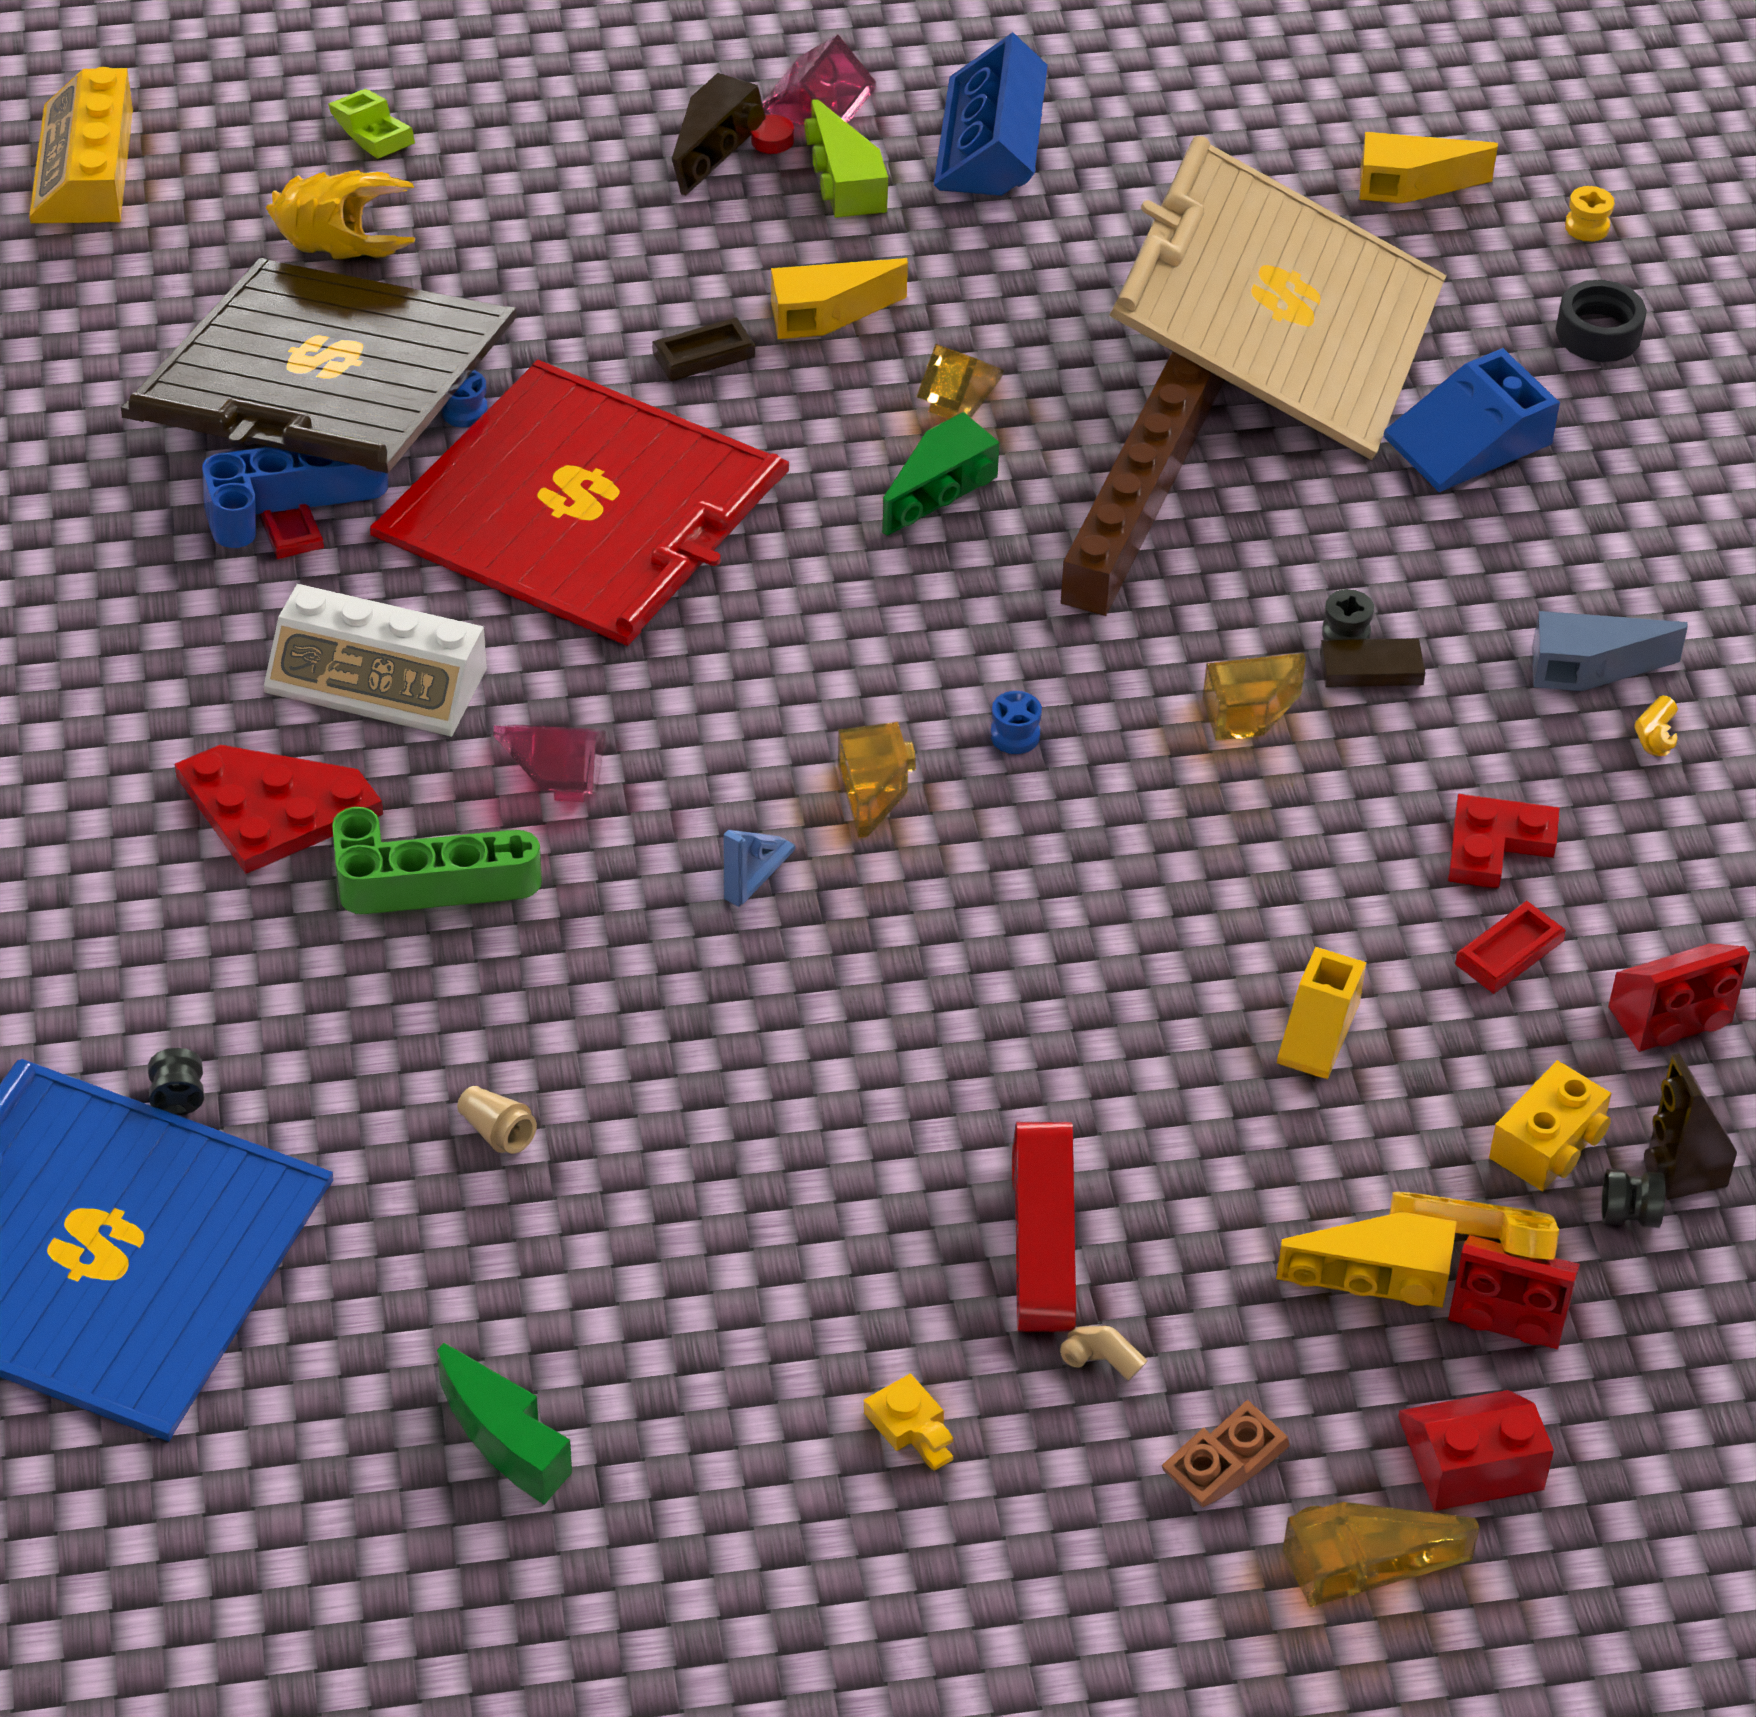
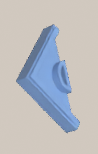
M727 830L724 833V899L738 907L741 904L743 905L794 852L796 846L780 836Z

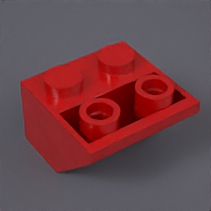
M1709 943L1616 972L1608 1007L1638 1052L1657 1046H1670L1682 1038L1704 1031H1717L1732 1023L1750 953L1745 946Z
M1469 1235L1464 1243L1460 1257L1448 1320L1464 1324L1474 1330H1486L1520 1339L1530 1345H1542L1558 1350L1580 1264L1559 1258L1537 1259L1505 1252L1502 1243Z

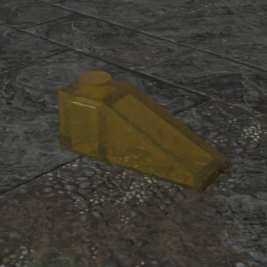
M1340 1502L1326 1507L1310 1506L1302 1509L1296 1515L1288 1517L1283 1552L1309 1607H1313L1473 1560L1480 1527L1476 1519L1472 1517Z

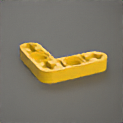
M1392 1192L1389 1214L1404 1212L1457 1221L1455 1233L1500 1239L1504 1251L1514 1255L1537 1259H1555L1559 1228L1554 1217L1550 1214L1418 1193Z

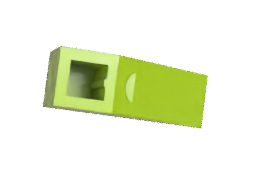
M818 99L812 100L811 118L805 119L804 129L807 145H814L812 147L815 173L822 172L820 174V188L823 201L830 200L835 218L887 212L888 175L880 149Z

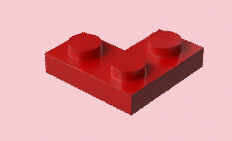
M1458 794L1448 882L1499 889L1504 851L1554 858L1560 807Z

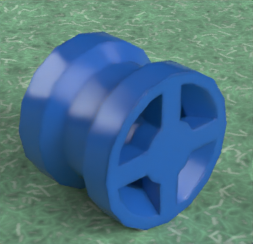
M473 370L441 409V414L445 422L460 428L471 427L488 410L487 400L484 397L486 395V380L482 374Z
M1009 691L996 697L992 704L993 723L991 724L990 739L993 745L1000 751L1008 754H1023L1037 746L1040 741L1039 723L1041 721L1042 706L1036 697L1024 691Z

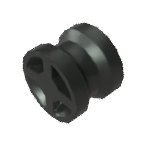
M1351 589L1332 593L1326 600L1325 605L1326 618L1322 626L1323 639H1370V622L1374 615V604L1371 598L1365 593Z
M168 1048L157 1052L151 1057L148 1063L149 1080L152 1082L149 1088L150 1105L178 1116L197 1110L204 1101V1088L200 1081L203 1075L202 1059L198 1054L189 1049Z

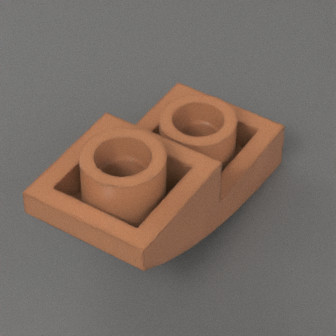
M1247 1400L1211 1433L1203 1427L1162 1464V1469L1201 1507H1205L1229 1494L1260 1472L1290 1446L1289 1440L1284 1432Z

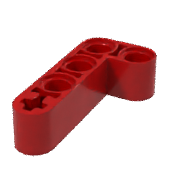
M1016 1122L1012 1146V1188L1015 1191L1017 1331L1071 1332L1076 1326L1072 1122Z

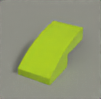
M366 88L328 103L331 114L346 133L377 159L415 144L412 127L390 116L387 100Z

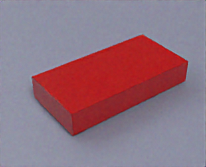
M306 503L300 504L299 509L277 512L265 510L259 514L277 559L324 548L323 538L310 507Z
M1525 901L1458 951L1455 965L1491 993L1495 994L1564 942L1566 929L1530 902Z

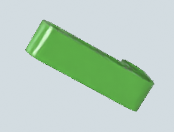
M364 807L347 808L339 812L333 820L332 827L339 899L341 905L347 911L355 914L517 900L532 896L541 887L540 843L532 833L524 830L381 842L379 819L370 809Z

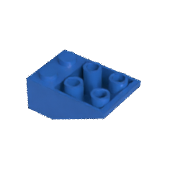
M1501 348L1465 363L1384 430L1383 437L1438 492H1441L1552 445L1560 402L1504 348Z

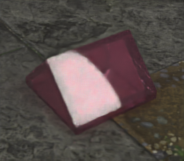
M837 34L796 59L763 100L764 113L781 115L792 122L804 125L805 119L811 118L812 100L818 99L845 122L849 123L875 90L876 81Z

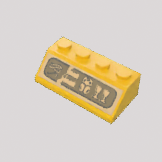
M98 67L95 69H82L44 104L29 214L30 223L121 222L133 115L127 68Z

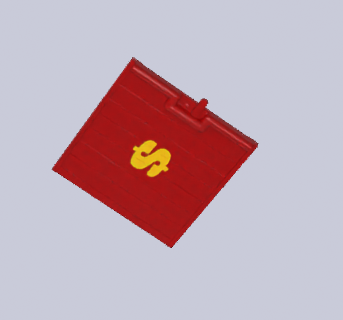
M537 359L370 526V535L629 646L641 633L644 626L702 563L710 566L720 564L721 555L714 550L766 493L789 471V461L782 459L777 454H769Z

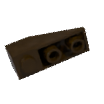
M717 73L691 96L672 155V163L682 195L686 196L751 136V130H757L766 119L758 85Z
M1672 1054L1666 1079H1663L1661 1083L1662 1096L1658 1112L1653 1116V1132L1649 1148L1644 1152L1646 1171L1663 1173L1665 1176V1196L1667 1200L1727 1187L1737 1156V1151L1719 1117L1681 1054Z

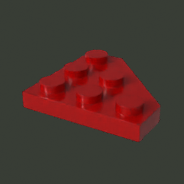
M226 745L215 746L174 764L176 778L245 874L333 837V820L344 809L364 807L372 810L377 817L383 815L382 800L361 772L355 768Z

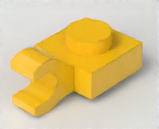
M911 1373L863 1400L865 1416L896 1451L912 1444L924 1462L933 1471L953 1461V1455L945 1447L953 1442V1436L944 1426V1410Z

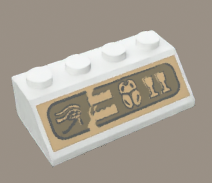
M297 584L278 617L264 682V692L452 737L487 669L484 627Z

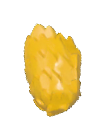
M359 170L328 176L325 172L306 179H302L298 175L285 185L281 193L273 191V203L266 206V210L283 236L296 249L302 252H328L333 259H347L358 257L362 254L379 258L394 254L396 250L407 247L415 242V237L365 235L362 229V210L365 204L379 195L406 192L407 189L414 188L413 183L391 177L388 173H362Z

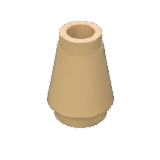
M479 1086L467 1088L458 1100V1112L465 1117L495 1151L516 1154L524 1150L534 1138L537 1123L527 1105L482 1089Z

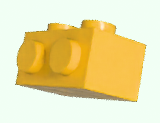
M1556 1060L1496 1123L1489 1158L1543 1192L1557 1176L1566 1178L1571 1173L1579 1160L1581 1151L1588 1143L1595 1146L1604 1137L1611 1123V1118L1606 1115L1612 1093Z

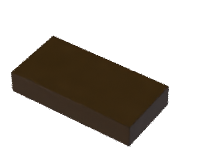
M736 317L652 341V352L671 382L755 358V344Z
M1419 638L1321 640L1320 658L1325 687L1424 685L1426 672Z

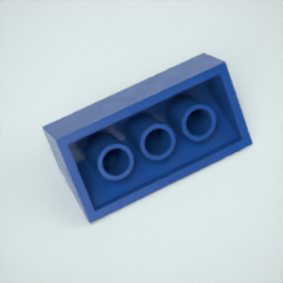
M1013 32L949 77L934 186L939 191L1002 196L1015 186L1021 187L1025 185L1035 173L1048 64Z

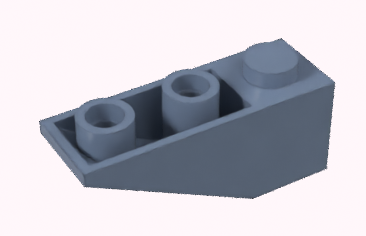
M1539 611L1532 645L1533 687L1585 691L1678 663L1681 659L1688 624L1687 622Z

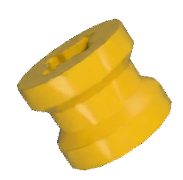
M1583 186L1575 189L1570 195L1569 200L1571 211L1565 220V229L1568 234L1575 239L1589 242L1605 238L1610 229V219L1608 217L1612 214L1615 205L1611 193L1596 186Z

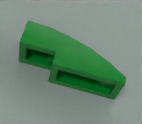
M443 1343L437 1350L440 1385L452 1412L468 1438L485 1458L514 1485L545 1505L572 1473L570 1439L539 1422L536 1395Z

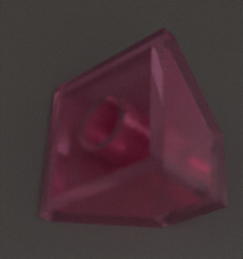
M519 724L494 725L493 736L541 790L554 791L555 801L585 802V793L598 792L606 730Z

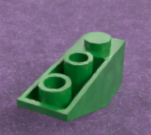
M965 412L927 430L883 497L882 533L888 536L905 526H910L918 519L943 506H948L954 500L978 487L987 485L997 478L1000 442Z

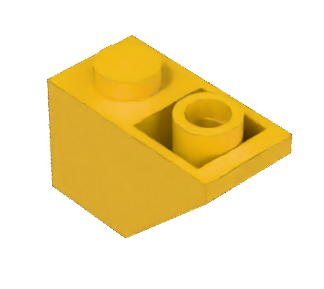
M1315 947L1298 986L1278 1053L1277 1064L1328 1080L1360 1004L1367 962Z

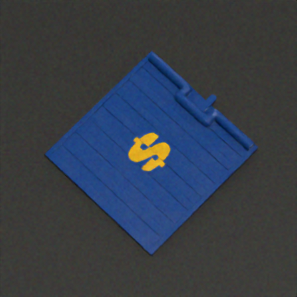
M24 1059L17 1060L0 1083V1377L169 1442L326 1190L333 1182V1172Z

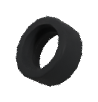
M1602 279L1586 280L1571 286L1562 295L1555 331L1559 342L1572 354L1597 362L1618 361L1632 355L1640 346L1647 309L1643 299L1629 287L1618 282ZM1586 314H1601L1610 316L1620 321L1623 325L1604 328L1591 325L1579 317Z

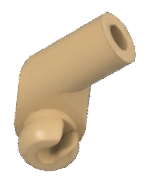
M1110 1326L1077 1327L1068 1333V1339L1060 1347L1061 1356L1068 1365L1080 1368L1087 1360L1106 1359L1128 1381L1148 1362L1117 1330Z

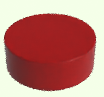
M765 115L766 119L757 130H751L752 146L763 153H781L790 149L794 144V124L790 119L781 115Z

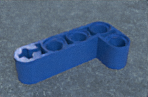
M273 447L218 453L205 459L202 464L204 509L211 533L218 544L228 548H240L253 542L256 537L255 514H261L265 510L277 512L299 509L300 504L316 507L371 500L381 497L388 490L387 473L368 470L366 467Z

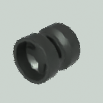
M1606 1169L1601 1202L1603 1224L1621 1225L1625 1220L1638 1221L1642 1227L1660 1228L1665 1206L1664 1174L1645 1172L1641 1177L1629 1176L1625 1170Z

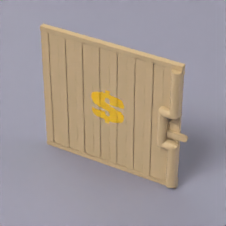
M1194 136L1161 206L1150 200H1145L1141 205V210L1155 219L1109 316L1372 460L1379 449L1384 430L1387 428L1447 275L1212 146L1206 137Z

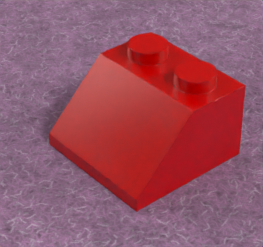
M1504 1390L1399 1410V1421L1434 1511L1545 1490L1554 1449L1534 1402L1510 1390Z

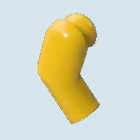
M1659 696L1634 724L1643 749L1655 757L1669 754L1671 749L1676 746L1678 740L1677 733L1670 736L1667 732L1671 728L1667 723L1678 711L1675 701L1668 696Z

